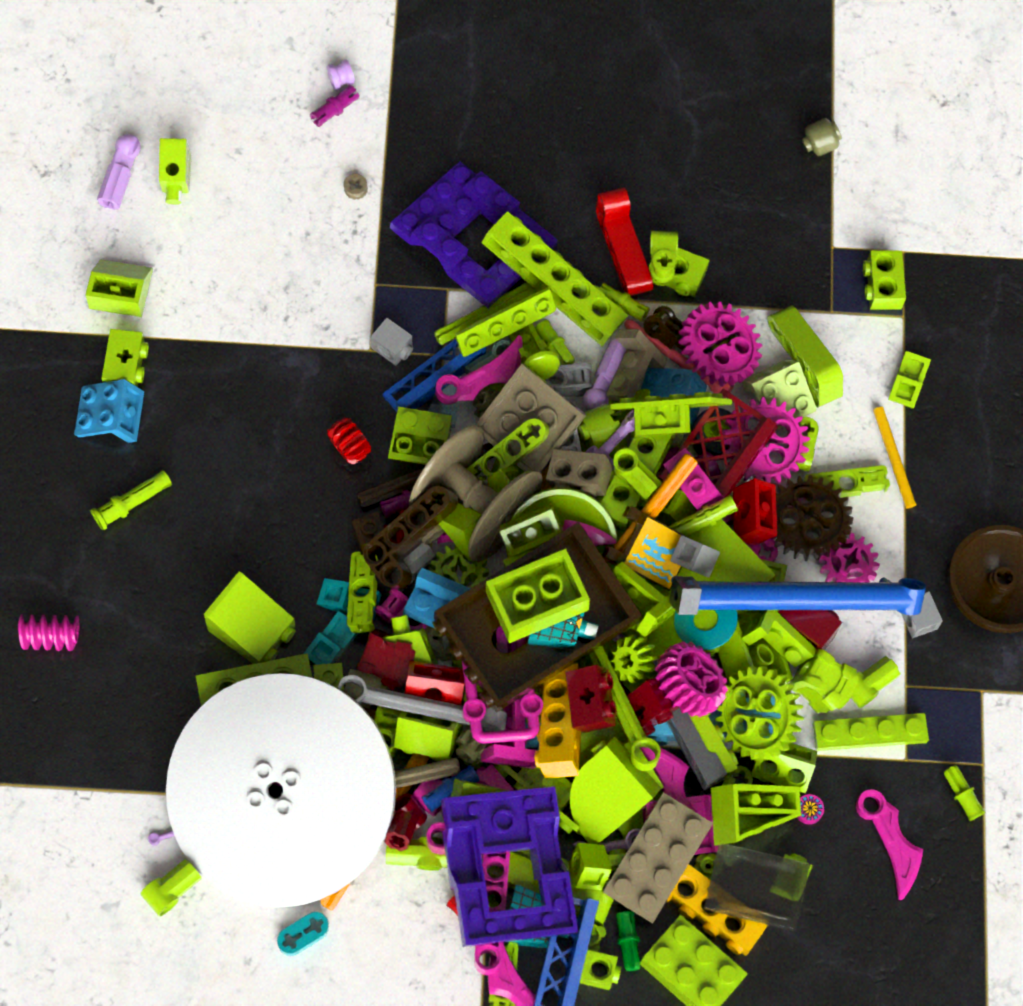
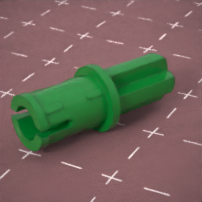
M629 911L616 914L619 930L617 944L621 945L625 970L636 971L641 967L637 945L640 942V937L637 936L634 912Z

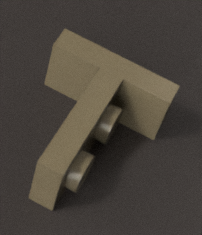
M619 329L615 338L626 349V352L606 393V396L611 401H619L620 398H634L647 368L664 369L668 361L640 329Z

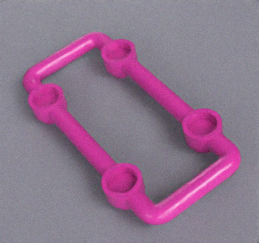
M527 636L516 640L517 648L528 642ZM462 662L467 697L462 715L465 721L470 723L472 737L477 742L488 744L533 739L537 736L540 728L538 716L542 712L543 701L535 694V689L525 694L519 705L520 713L523 717L527 718L528 728L483 732L481 721L485 717L486 706L478 699L476 683L472 685L464 673L466 666Z

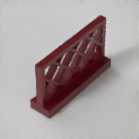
M723 388L720 393L723 394V398L732 399L736 413L720 416L718 406H710L676 454L684 448L688 449L690 445L701 443L704 458L696 460L698 463L705 462L707 476L710 480H717L714 485L725 498L732 493L778 429V426L770 418H766ZM738 406L746 412L739 413ZM716 410L717 417L710 418ZM752 415L760 421L754 430L742 432L740 417ZM737 418L739 432L723 435L721 420ZM718 421L720 436L704 438L702 430L704 425L709 422ZM700 432L701 439L694 440ZM750 435L744 443L743 436ZM740 437L742 446L740 450L736 453L726 454L724 439ZM721 440L723 455L707 457L705 443ZM734 457L728 465L727 458ZM724 459L725 470L722 475L710 476L708 461ZM666 468L659 476L663 481L670 474Z

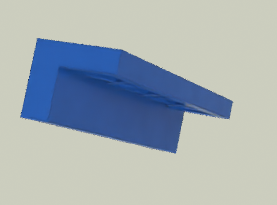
M455 339L385 391L383 397L396 412L398 406L417 410L436 395V383L439 378L444 375L461 377L465 374L464 367L484 355L487 346L463 357L461 353L456 355L458 344ZM451 360L438 371H435V365L438 361ZM419 375L430 376L418 386H414L415 378ZM445 384L444 386H442L441 390L445 389L450 384ZM398 391H409L398 401L393 398V395Z
M573 897L574 905L581 906L578 919H576L578 932L569 934L573 940L571 948L564 952H561L556 943L557 936L549 937L533 1006H542L543 993L552 987L559 997L557 1006H574L599 901L589 898L582 900ZM555 949L557 956L552 958L553 951ZM567 953H569L568 962L564 957ZM560 958L566 968L565 974L562 978L554 981L549 972L550 964ZM548 978L551 984L545 987L546 980ZM560 982H562L561 991L557 986Z

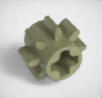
M488 388L487 391L481 390L473 401V406L477 408L474 415L481 418L500 392L492 388Z
M467 729L466 732H462L455 740V743L459 745L456 749V754L466 764L472 765L474 762L479 764L481 762V753L490 743L483 744L477 742L472 737L471 731Z

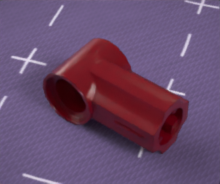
M404 793L395 799L394 816L386 834L385 843L387 846L398 851L408 849L415 830L421 827L427 820L426 812L411 793Z

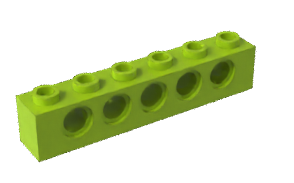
M508 211L484 237L482 244L539 292L548 288L552 293L555 307L600 346H603L629 316L619 304L613 303L605 296L598 286L591 284L584 278L581 271L569 265L560 253L553 251L543 242L539 235L532 233L523 225V222L518 217L511 215ZM512 240H516L520 245H516ZM532 257L537 258L540 263L534 261ZM552 274L557 275L560 280L555 279ZM572 292L578 293L581 298L576 297ZM593 309L599 311L601 315H597Z

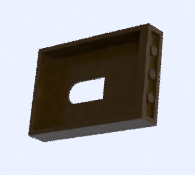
M577 522L434 611L435 621L432 624L441 637L444 635L450 642L448 648L455 660L461 659L466 666L464 673L472 685L477 683L482 693L479 695L488 709L493 707L497 713L639 623L642 614L581 524ZM566 549L590 599L589 610L584 612L582 620L599 624L595 639L589 640L577 637L574 649L538 646L527 643L510 653H502L495 649L492 644V634L501 625L486 594V581Z

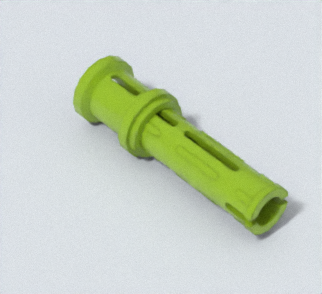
M162 470L154 477L120 497L118 495L112 496L110 498L111 501L100 508L91 509V514L98 526L104 531L107 529L108 524L120 517H127L129 510L158 492L172 485L171 480L165 471Z

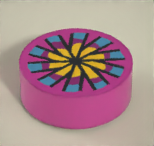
M812 794L800 797L801 816L797 817L798 820L804 824L818 822L824 813L822 800Z

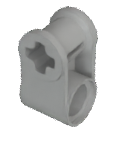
M586 362L560 365L557 372L545 381L564 397H583L585 392L593 387L590 375L592 365ZM557 379L561 384L554 385L549 380Z

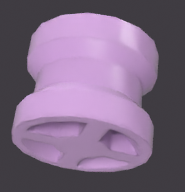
M347 59L341 61L336 66L333 64L327 65L328 76L334 90L340 89L345 84H355L354 75Z

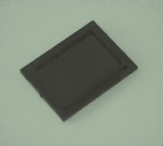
M730 844L718 845L716 858L713 861L714 867L710 885L707 888L708 894L704 909L796 932L802 901L805 898L804 892L810 864Z

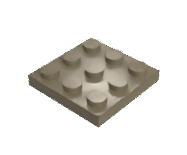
M521 364L475 425L479 426L483 431L484 439L495 446L525 421L533 418L544 420L549 427L548 438L516 463L524 472L535 470L542 474L550 464L553 449L560 450L587 415L528 366ZM532 425L533 431L528 436H523L522 433L520 436L525 440L531 436L539 437L538 431L541 427ZM512 440L508 444V451L513 456L518 455L521 445L517 440Z

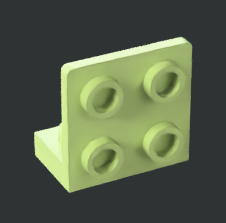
M785 359L749 376L742 382L745 391L755 394L758 405L762 397H765L767 404H770L771 400L776 398V406L778 407L785 401V410L787 412L793 408L796 409L793 414L794 418L805 417L817 410L798 361Z

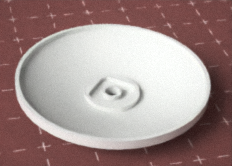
M282 673L266 674L239 681L223 689L203 704L188 721L175 744L170 758L166 783V799L170 823L180 848L193 867L208 882L228 895L248 903L270 907L297 906L323 899L339 891L358 877L372 862L387 836L386 834L393 817L396 796L395 772L388 745L380 729L366 710L354 701L352 697L326 682L307 676ZM273 782L280 783L283 788L282 795L277 799L272 798L268 792L269 786Z

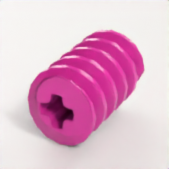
M21 614L18 622V637L21 648L27 650L30 644H32L34 650H39L43 643L45 650H51L54 644L56 650L61 651L66 644L67 650L73 651L79 637V616L76 615L74 622L70 623L68 615H65L62 623H59L57 616L53 615L51 622L47 623L45 615H42L40 621L36 622L34 614H31L28 622H25L23 614Z

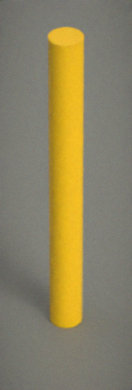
M877 407L873 412L906 509L915 507L916 503L884 408Z

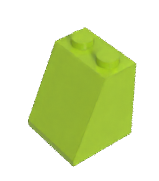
M240 571L204 613L208 631L252 664L275 660L278 655L277 649L283 642L288 643L296 632L294 629V618Z

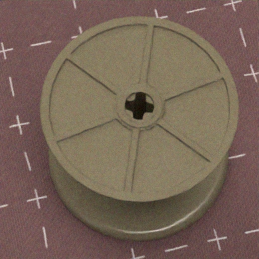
M470 425L451 436L428 461L413 487L409 499V507L434 486H441L452 490L463 501L465 508H473L476 512L482 514L472 532L468 545L470 559L474 562H480L495 554L505 545L499 532L500 525L509 522L517 508L527 498L541 491L543 477L538 471H527L514 478L499 493L488 486V480L482 481L467 470L470 465L478 460L484 441L481 428L477 425ZM443 495L440 496V505H443L444 503L442 500V498L444 497Z

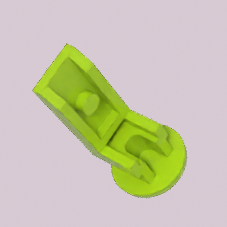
M533 323L508 335L511 342L518 335L522 337L523 347L519 349L521 364L528 366L544 380L552 377L557 372L560 366L559 357L555 352L548 351L544 339H540Z

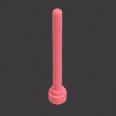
M631 319L625 321L624 326L626 329H640L663 355L683 369H693L694 364H685L688 358L673 348L670 350L657 338L648 336L644 328ZM698 370L696 373L700 376L701 372ZM708 376L703 379L706 385L711 387L710 391L713 394L720 393L723 388L731 393L734 385L730 386L728 383L720 387L718 380L711 385Z

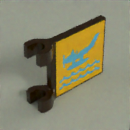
M627 506L622 516L637 523L623 552L611 546H606L602 556L617 564L624 562L638 575L670 591L672 588V577L678 576L682 566L670 560L683 534L651 518L640 510Z

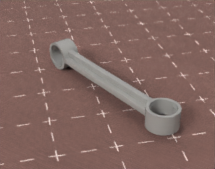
M356 675L345 676L338 685V689L341 690L342 686L346 683L357 684L361 689V696L354 701L358 704L363 702L470 725L463 718V706L366 686L364 680ZM486 708L485 717L481 721L482 731L505 730L507 713L501 710L496 713L493 708Z

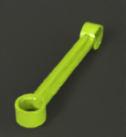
M601 646L588 654L592 665L606 668L612 675V698L617 707V717L632 746L630 752L631 764L640 771L652 770L658 764L661 753L660 746L655 740L646 737ZM640 747H647L654 752L655 759L647 762L637 758L635 751Z

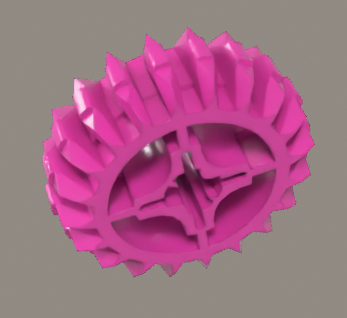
M682 641L667 648L657 660L658 665L655 667V670L658 673L656 680L661 682L659 689L664 690L666 693L665 698H669L672 701L673 707L678 706L681 713L688 712L691 717L695 715L702 717L710 712L712 713L723 703V700L726 698L725 693L728 691L724 685L727 679L721 675L723 669L718 668L716 664L718 660H713L710 657V652L705 653L701 645L695 647L692 642L686 644Z

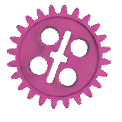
M720 301L714 306L711 302H708L705 306L701 304L687 315V318L682 322L684 327L679 331V334L684 337L678 341V344L685 346L680 353L689 356L685 364H694L692 373L699 370L701 372V380L708 376L711 385L718 380L720 387H723L726 383L730 386L737 382L742 383L754 373L753 370L759 366L757 360L762 357L758 350L763 347V344L755 341L761 335L752 332L756 327L755 324L748 325L746 323L749 316L740 317L741 309L732 312L731 304H728L723 309ZM734 334L738 335V337L731 339L727 344L724 343L707 354L703 352L710 349L714 344H720Z
M762 397L759 405L756 404L754 399H751L749 406L766 418H770L777 425L785 427L787 437H779L776 433L773 434L768 441L770 442L769 445L762 449L745 473L744 481L746 482L752 476L769 483L771 478H773L775 483L779 484L781 482V475L785 479L791 478L789 469L795 473L800 470L796 462L803 464L806 461L800 454H805L809 451V448L803 446V444L807 443L810 438L802 436V433L808 427H799L803 417H793L795 408L787 412L785 410V401L778 407L776 406V398H773L770 404H767L765 397ZM739 407L740 412H746L745 410ZM752 415L740 417L742 432L751 430L748 426L749 420L760 421ZM733 418L735 421L730 419L725 421L724 424L730 429L722 430L723 435L739 432L737 418ZM740 437L724 440L725 447H728L726 454L736 453L742 447ZM773 443H777V444H782V443H784V444H787L789 447H788V448H784V447H782V446H780V445H776V444H773ZM770 452H778L782 457V462L780 464L773 463L769 458Z

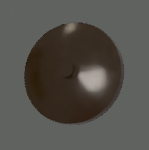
M993 525L976 530L959 544L950 560L948 586L953 601L970 621L984 629L999 633L1023 631V529L1008 525Z

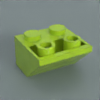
M100 259L91 271L85 295L89 309L142 317L153 268Z
M398 406L388 458L426 465L436 451L450 438L452 415Z

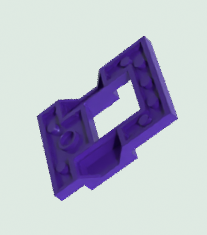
M461 161L390 223V229L407 243L423 246L437 257L446 274L487 308H490L522 277L501 259L486 271L467 255L468 248L454 238L480 214L495 225L508 211L511 215L518 217L523 222V225L532 233L539 235L543 242L551 249L556 247L558 242L554 236L519 209L520 202L482 171L475 174ZM532 257L534 261L539 262L537 258Z
M555 787L447 797L441 800L445 825L442 835L450 889H454L463 947L578 932L569 871L561 859L557 836L560 814ZM530 850L534 880H538L542 906L490 912L481 855Z

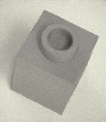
M388 318L384 320L370 337L371 348L395 366L401 359L406 360L413 351L412 335Z
M681 535L670 561L709 578L720 552Z
M930 591L924 595L920 614H902L912 638L937 630L943 622Z

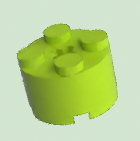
M606 403L584 412L587 416L577 427L581 451L586 452L591 446H596L599 449L621 426L619 420L614 421L610 414L615 412L610 410L609 404ZM623 438L609 454L612 459H614L617 451L627 446L626 438Z

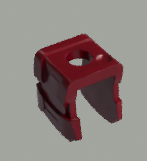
M375 629L368 636V642L360 661L357 663L356 669L364 673L374 674L382 679L381 683L394 690L395 687H401L404 683L406 684L409 661L415 660L416 652L413 650L411 642L397 640L394 643L387 641L383 637L389 634Z

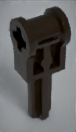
M659 306L654 310L653 315L648 316L644 320L643 328L648 336L657 338L670 350L675 345L681 350L685 348L684 345L678 344V341L684 337L679 334V331L684 326L671 308Z

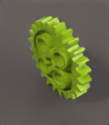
M766 666L758 667V669L757 667H748L747 670H738V676H730L731 684H724L728 691L725 694L726 698L723 700L722 705H719L716 709L721 711L722 715L715 718V720L723 722V726L720 729L728 734L724 742H734L731 750H741L742 757L750 756L751 760L760 759L761 757L762 760L770 759L771 756H780V750L787 751L790 749L787 742L797 741L792 733L801 732L802 730L796 725V721L804 720V717L797 714V710L802 709L803 705L795 703V700L801 695L800 693H791L795 684H785L787 676H777V669L768 670ZM746 692L750 695L749 702L745 698ZM772 694H773L774 697H775V705H774V706L771 704V696H772ZM738 708L744 710L756 709L758 712L780 713L781 718L739 713ZM744 720L747 722V731L743 728ZM769 724H771L773 727L772 735L769 733L768 730Z

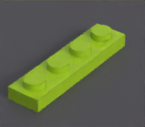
M925 713L813 722L816 751L920 744L929 741Z

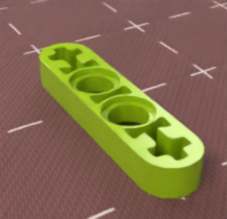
M536 418L525 421L470 465L467 470L475 476L481 472L484 473L488 478L480 476L479 479L483 481L485 479L488 480L495 473L490 472L487 468V461L491 457H496L499 460V469L514 466L548 438L549 427L547 423ZM532 425L541 427L538 431L539 437L531 436L525 440L520 436L521 433L523 436H528L533 431ZM512 440H517L521 445V450L516 456L511 455L508 451V444Z

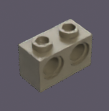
M553 449L546 480L551 488L567 487L580 490L592 497L596 495L606 496L613 466L606 454ZM570 471L568 475L562 477L565 472ZM596 474L592 479H588L590 475Z

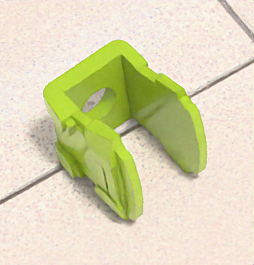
M822 649L816 650L814 657L802 663L795 673L793 680L789 682L795 684L792 691L800 693L817 714L819 712L825 714L830 710L843 708L853 695L859 679L856 675L857 669L845 663L841 665L835 662L836 659Z

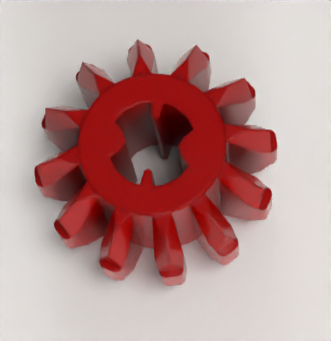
M343 418L335 422L327 430L329 440L348 463L356 464L359 461L361 462L371 452L370 443L351 419Z

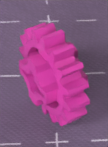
M851 533L846 544L839 543L840 548L837 551L830 548V557L827 558L823 554L818 563L824 564L820 569V573H827L825 582L874 581L877 575L875 571L878 570L880 563L874 562L879 554L876 552L871 553L873 544L865 545L863 544L865 537L862 536L859 540H855L854 533ZM853 556V563L845 570V563Z

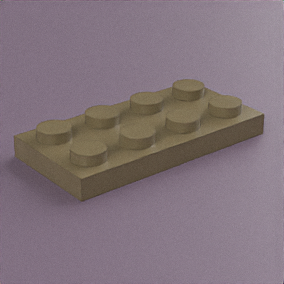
M663 792L603 893L653 923L713 823Z

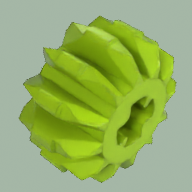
M635 634L618 639L616 641L617 646L610 649L614 657L609 661L615 663L614 671L616 674L620 673V680H629L630 683L635 684L641 680L649 679L651 672L655 671L656 667L653 660L659 657L652 653L655 645L648 644V637H638Z

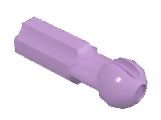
M123 134L115 143L116 151L111 164L108 166L97 197L98 204L105 208L113 210L120 208L131 176L130 171L133 162L141 149L138 138L132 134Z
M612 339L611 343L608 344L594 375L596 381L593 387L588 389L583 395L582 402L587 411L609 403L606 393L626 352V349L618 340Z

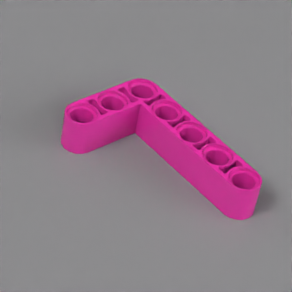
M444 822L434 823L427 831V846L435 854L445 855L444 843L436 844L431 839L435 833H442L445 830ZM510 852L481 855L483 858L487 896L496 895L501 901L499 906L489 907L490 912L504 911L506 909ZM492 866H497L502 869L503 875L499 878H492L488 875L487 870ZM503 942L475 946L474 965L480 974L492 975L499 969ZM484 953H490L495 957L496 962L492 966H484L479 960L480 956Z

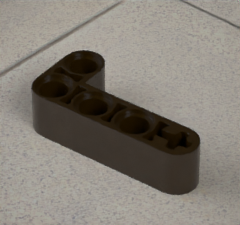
M441 486L430 488L366 544L363 549V558L385 586L404 589L411 583L412 573L401 556L456 509L458 498L452 490ZM441 495L444 496V497L442 498V500H443V502H444L443 505H440V503H441L440 496H441ZM424 512L425 520L422 524L418 525L417 516L419 513ZM400 530H403L404 538L400 543H397L396 535ZM382 548L383 557L377 561L375 558L376 551ZM398 569L400 572L399 579L393 582L392 573Z

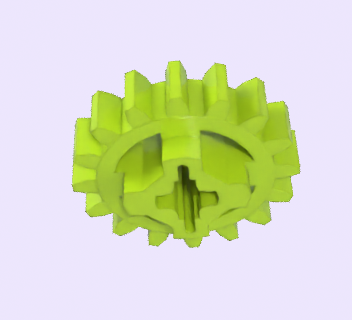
M448 545L445 546V554L437 552L436 559L438 561H431L430 567L433 569L431 572L464 586H467L469 582H474L469 588H473L486 580L485 577L489 576V569L483 568L487 564L486 559L480 562L471 560L470 562L473 564H469L465 560L467 558L457 546H455V550H451ZM453 559L449 565H444L447 561ZM457 565L460 566L462 573L461 582L458 581L456 574Z

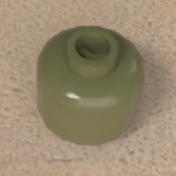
M822 118L805 127L806 137H803L802 141L807 152L813 150L815 155L823 156L839 147V140L842 139V136L834 120L830 122L827 118Z

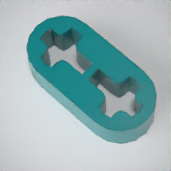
M312 912L279 933L277 938L279 950L287 956L301 953L327 935L329 931L328 920L319 912ZM311 920H315L317 923L323 922L321 932L317 933L315 930H312L307 934L304 933V931L311 927ZM300 934L302 935L301 938L295 941V948L283 946L286 943L285 937L287 935H290L292 938Z

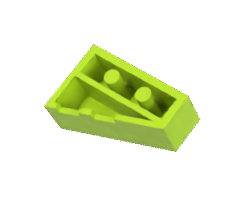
M729 784L711 788L714 846L739 842L743 838L758 834L767 828L801 816L800 789L796 786Z

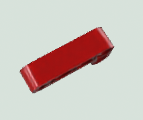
M625 187L598 194L596 214L623 291L633 296L653 290V281L629 217L630 201Z

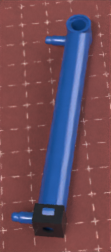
M674 576L671 579L672 589L669 603L678 615H697L698 610H896L906 615H918L922 609L926 585L922 581L913 578H902L898 582H891L885 577L881 578L879 582L696 581L693 576Z

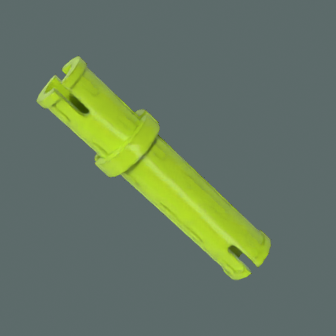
M728 495L709 506L707 504L702 506V510L668 527L688 536L710 524L714 526L717 524L716 521L737 512L738 509L731 495Z

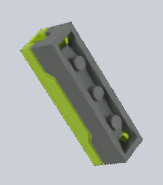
M680 708L674 711V717L667 721V724L703 790L734 776L737 770L736 765H738L737 758L731 749L727 751L722 742L724 740L723 733L717 724H712L709 718L710 713L702 717L697 715L691 717L688 712L681 713Z

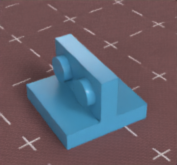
M421 568L417 575L415 588L403 610V615H407L411 619L434 628L432 624L435 621L434 611L471 588Z

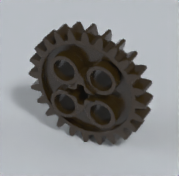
M809 475L807 482H803L801 476H798L797 483L795 484L790 479H787V488L780 484L778 485V493H776L777 536L771 538H776L775 548L783 545L784 555L790 550L794 551L793 559H796L799 554H803L804 560L808 561L809 554H813L816 561H818L820 553L823 552L828 558L831 553L830 548L837 551L840 548L839 543L846 544V535L851 534L852 527L849 525L853 524L854 517L849 516L852 514L853 508L846 506L849 498H840L841 488L833 491L832 481L825 486L823 485V477H820L816 483L813 482L812 475ZM799 498H806V499H808L810 502H809V503H801V502L798 501V499H799ZM830 512L833 514V517L827 518L821 513ZM786 518L793 519L795 523L787 524L783 520ZM809 532H814L819 537L810 538L806 534Z

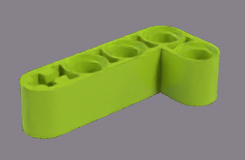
M791 305L769 315L767 321L771 332L792 360L800 363L803 374L807 378V384L815 406L818 408L842 397L843 373L838 362L798 310Z

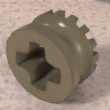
M351 174L344 180L346 196L353 200H359L366 196L367 181L362 175ZM351 184H360L361 189L355 188L351 190Z

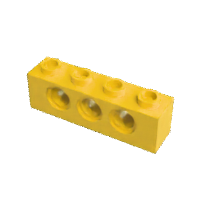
M578 663L569 666L540 685L541 694L543 695V708L539 715L541 726L537 734L539 750L535 751V764L537 768L541 769L545 779L579 776L582 731L572 728L565 673L580 669Z
M689 864L666 903L671 901L680 907L678 911L687 919L693 920L695 918L703 924L702 929L712 937L716 938L718 935L725 940L727 948L737 955L742 953L747 956L769 925V922ZM678 885H689L692 889V895H681L678 892ZM704 901L712 902L716 907V912L712 914L704 912L701 903ZM728 918L737 920L740 929L737 931L729 930L725 925V920Z

